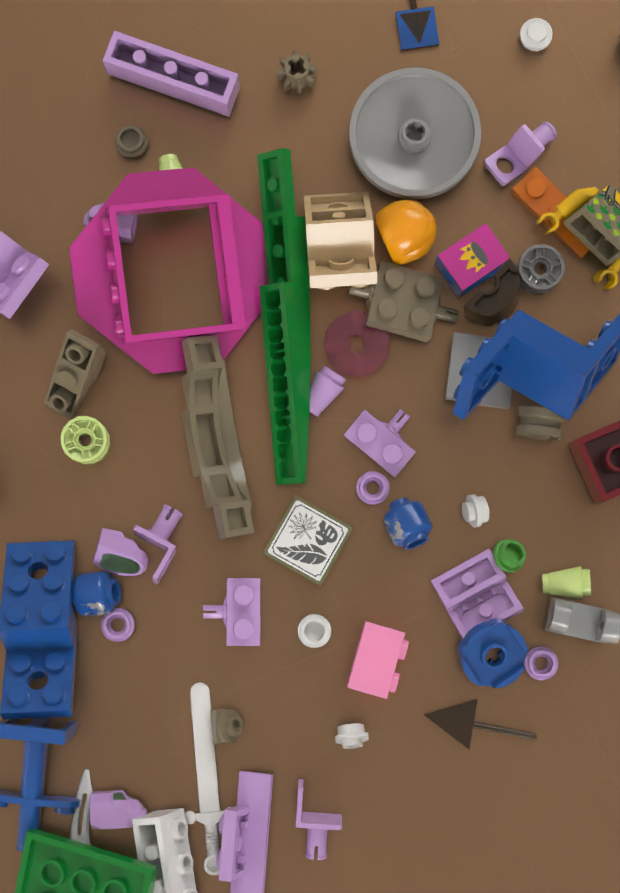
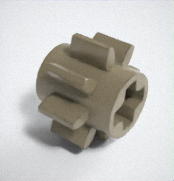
M293 50L292 56L288 59L280 58V64L284 69L277 71V79L286 80L284 83L285 91L291 87L292 89H297V92L301 94L302 88L306 85L309 87L314 86V80L309 75L317 73V65H309V53L302 56L297 55L296 50ZM291 70L297 73L295 75H292Z

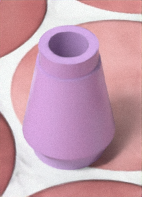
M325 365L321 371H316L310 386V412L316 416H319L344 389L342 385L346 381L344 377Z

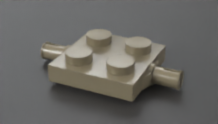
M380 261L377 266L378 284H371L362 288L349 286L348 294L367 299L366 326L428 343L437 318L454 324L458 319L459 310L441 306L440 292L443 282L441 277Z

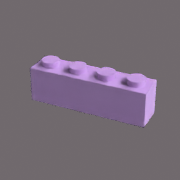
M117 31L113 32L103 58L108 75L228 117L231 114L240 90L239 74Z

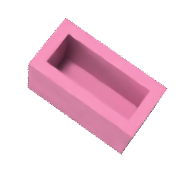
M365 621L348 678L347 688L387 699L389 692L395 693L400 673L395 672L398 659H405L409 641L404 639L405 632Z

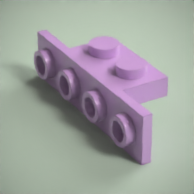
M239 771L237 806L224 809V814L220 818L219 833L222 835L221 849L216 857V867L219 870V880L231 882L230 893L265 892L273 774Z

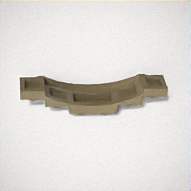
M217 335L188 337L181 341L187 368V374L181 377L187 410L181 413L193 477L200 476L205 505L206 508L213 507L219 539L255 533L251 516L252 502L236 433L225 362L220 355Z

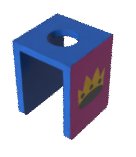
M483 224L437 255L434 265L459 299L494 276L509 259V255L488 225Z

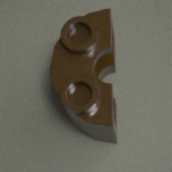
M510 258L494 274L495 288L488 292L479 289L463 306L466 318L483 326H493L513 313L519 302L521 282L518 268Z

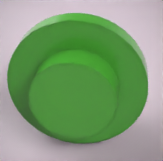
M505 539L495 545L493 557L500 569L512 573L518 571L524 565L526 551L520 542Z

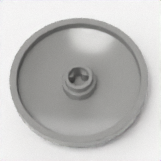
M427 68L398 69L376 79L359 97L350 119V149L360 172L379 190L403 199L431 198L445 193L456 186L467 175L475 162L481 142L480 117L470 95L451 77Z

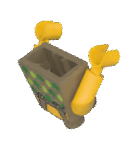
M608 184L601 190L596 187L577 189L555 206L557 208L556 211L553 213L547 212L540 216L536 221V225L544 219H549L552 227L544 233V235H548L558 228L559 220L564 217L566 220L562 224L606 266L611 264L608 270L597 271L593 276V282H600L606 274L608 282L604 285L603 289L614 288L618 283L617 273L620 270V187L616 189L613 185Z

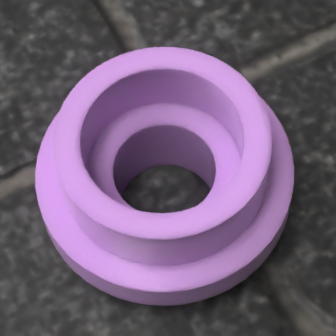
M366 472L357 481V495L366 504H379L389 494V482L379 472ZM370 482L377 483L379 486L378 493L369 494L366 490L367 484Z
M114 608L110 614L104 615L101 620L103 635L114 642L128 639L135 628L133 616L122 608ZM117 618L124 622V628L121 631L114 630L112 626L113 621Z
M534 647L525 656V670L529 676L536 680L550 679L558 669V658L547 647ZM538 657L546 659V666L541 670L535 666V660Z

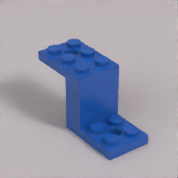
M518 309L509 320L504 318L501 321L492 339L487 337L482 342L474 358L469 357L463 363L459 372L462 380L453 395V398L456 399L453 414L465 420L498 381H501L569 421L617 362L620 354V314L613 322L607 320L599 333L598 340L591 339L585 347Z

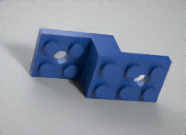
M74 540L7 543L0 608V637L6 650L0 709L3 720L72 717L78 624L72 607L76 551ZM38 569L48 571L43 578H31V574ZM37 678L48 680L46 686L42 689L34 690L30 688L32 681Z

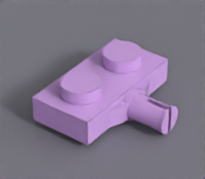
M399 409L387 424L378 421L364 410L344 436L393 477H396L416 453V451L403 442L398 433L411 417L405 414L399 423H396L404 414V411Z
M226 578V597L223 605H203V611H216V613H203V619H223L226 627V646H260V578Z

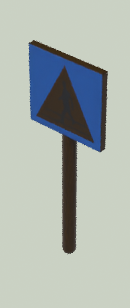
M410 0L411 10L395 12L401 51L439 45L434 6L417 9L416 0Z

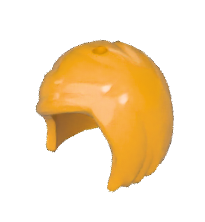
M414 200L396 201L383 207L375 215L377 228L395 265H404L418 260L431 250L437 235V225L433 214L421 203Z

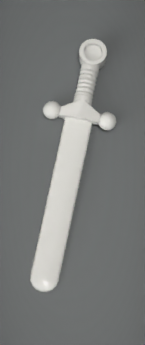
M198 682L190 689L200 813L187 811L185 812V820L187 824H193L195 821L204 824L207 847L204 869L208 874L215 876L219 874V870L216 867V857L220 850L218 822L222 814H224V810L220 811L215 745L213 744L210 712V690L206 684Z

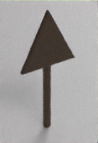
M478 699L424 714V716L467 749L470 748L473 728L532 740L537 738L535 733L475 722Z

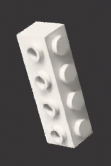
M184 808L156 810L132 819L138 860L158 866L153 893H198L193 872V858L190 852L188 825L185 820Z

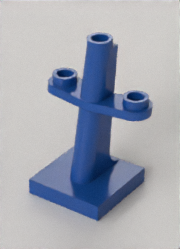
M35 718L27 725H16L17 719H4L0 721V738L24 741L21 792L0 789V807H7L8 803L20 804L16 847L18 851L23 852L26 832L28 830L41 829L42 807H55V813L66 815L75 814V809L79 807L80 799L44 795L49 743L65 745L76 735L77 721H69L61 729L50 728L51 718Z

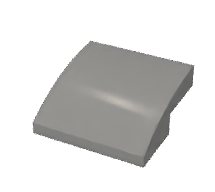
M453 333L445 394L446 400L456 401L453 395L462 380V376L459 375L460 369L467 358H474L477 355L482 342L487 337ZM498 381L478 405L510 409L512 388Z

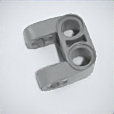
M551 597L544 631L603 644H617L620 639V613Z

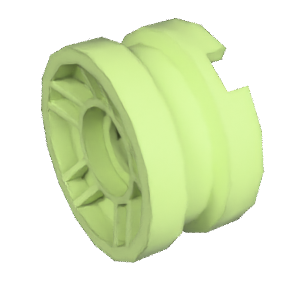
M78 416L70 420L64 426L60 436L61 446L65 454L72 460L82 464H94L102 460L108 453L111 444L110 435L106 427L97 419L89 416ZM81 435L91 436L92 441L88 446H82L81 440H79Z

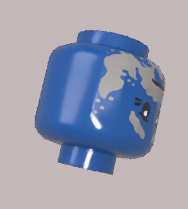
M404 497L393 501L389 505L390 510L385 514L383 522L393 544L403 546L405 550H410L423 545L429 540L428 535L433 527L421 502L408 501V498Z
M106 571L86 572L77 575L72 587V606H75L76 611L80 615H107L120 603V584L110 573Z

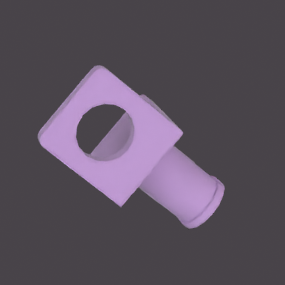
M549 122L541 123L533 131L524 124L504 147L486 158L483 163L500 185L505 186L532 166L545 150L544 146L555 140L557 137L556 130ZM500 158L509 160L513 165V171L511 173L501 172L497 167V160Z
M165 504L151 530H146L138 525L134 528L135 536L166 552L153 575V583L157 585L176 554V546L170 543L168 539L179 519L183 516L176 509L171 514L172 507Z
M298 779L296 828H307L305 857L314 860L315 846H318L317 860H324L327 858L328 830H342V815L302 812L304 779Z

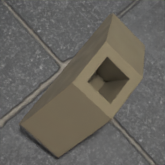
M71 328L67 331L43 404L71 420L75 417L96 381L107 352L100 344Z

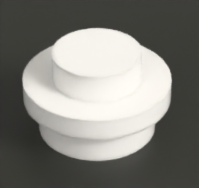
M541 18L529 19L520 30L522 44L532 51L545 49L550 44L553 36L550 24Z
M475 494L467 495L466 501L462 503V515L464 520L469 522L473 528L480 527L482 523L488 522L489 507L484 496L477 497Z
M318 614L304 617L298 626L299 639L304 645L311 648L325 645L331 636V626L328 620Z

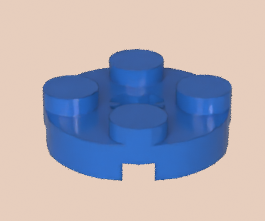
M492 618L489 621L477 624L459 641L458 652L461 668L467 677L478 686L505 687L514 682L522 674L525 667L523 662L528 648L524 638L512 625L504 623L498 618ZM498 647L501 649L497 652L499 657L497 660L492 661L491 658L488 661L485 660V656L491 648L496 649Z

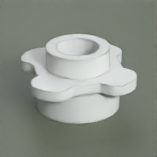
M354 723L337 727L338 735L335 736L336 744H342L344 749L362 747L363 742L369 740L364 724Z

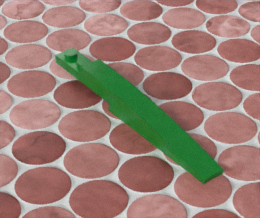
M280 148L257 154L268 285L259 286L276 485L305 483L311 366L310 295L305 217L296 216L290 149Z

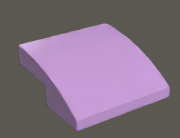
M490 549L431 580L462 639L477 624L489 621L492 618H498L506 622L524 612V608L506 580V575L495 563Z

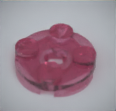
M351 310L348 313L342 314L329 325L326 331L324 348L327 360L337 372L344 376L361 377L371 375L382 367L389 354L390 337L388 332L366 326L367 312ZM353 336L356 339L357 336L364 339L363 345L366 347L365 350L360 353L358 349L356 353L350 351L351 343L349 339Z

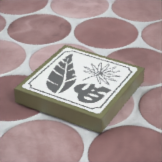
M295 495L263 554L321 586L353 527Z

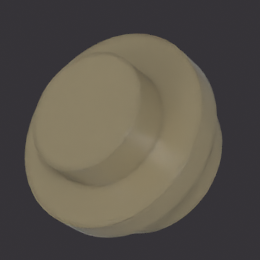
M127 125L117 132L115 145L121 155L135 158L145 152L148 139L142 128L136 125Z

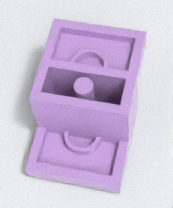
M0 231V314L11 319L49 264L40 257L26 251L2 231Z

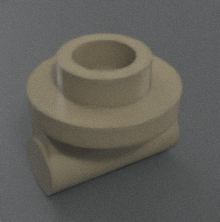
M234 709L210 710L213 744L235 743L243 731V721L239 713Z

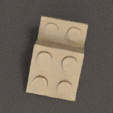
M369 191L304 196L310 288L330 290L337 286L362 288L369 284H378L374 254V221Z

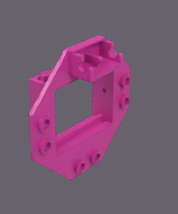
M194 167L128 173L69 247L77 316L152 374L187 370L181 341L188 337L217 335L220 355L224 360L261 312L259 286L268 285L263 223L233 200L230 194H226ZM208 207L223 325L132 335L116 216Z

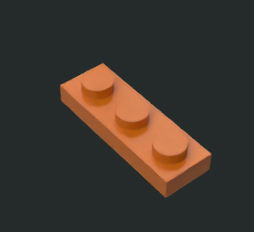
M536 166L511 190V193L537 219L547 212L553 213L556 211L557 208L555 206L566 198ZM563 217L559 220L558 228L552 234L580 261L590 250L562 224L566 220ZM549 219L541 221L548 230L551 229L552 223Z

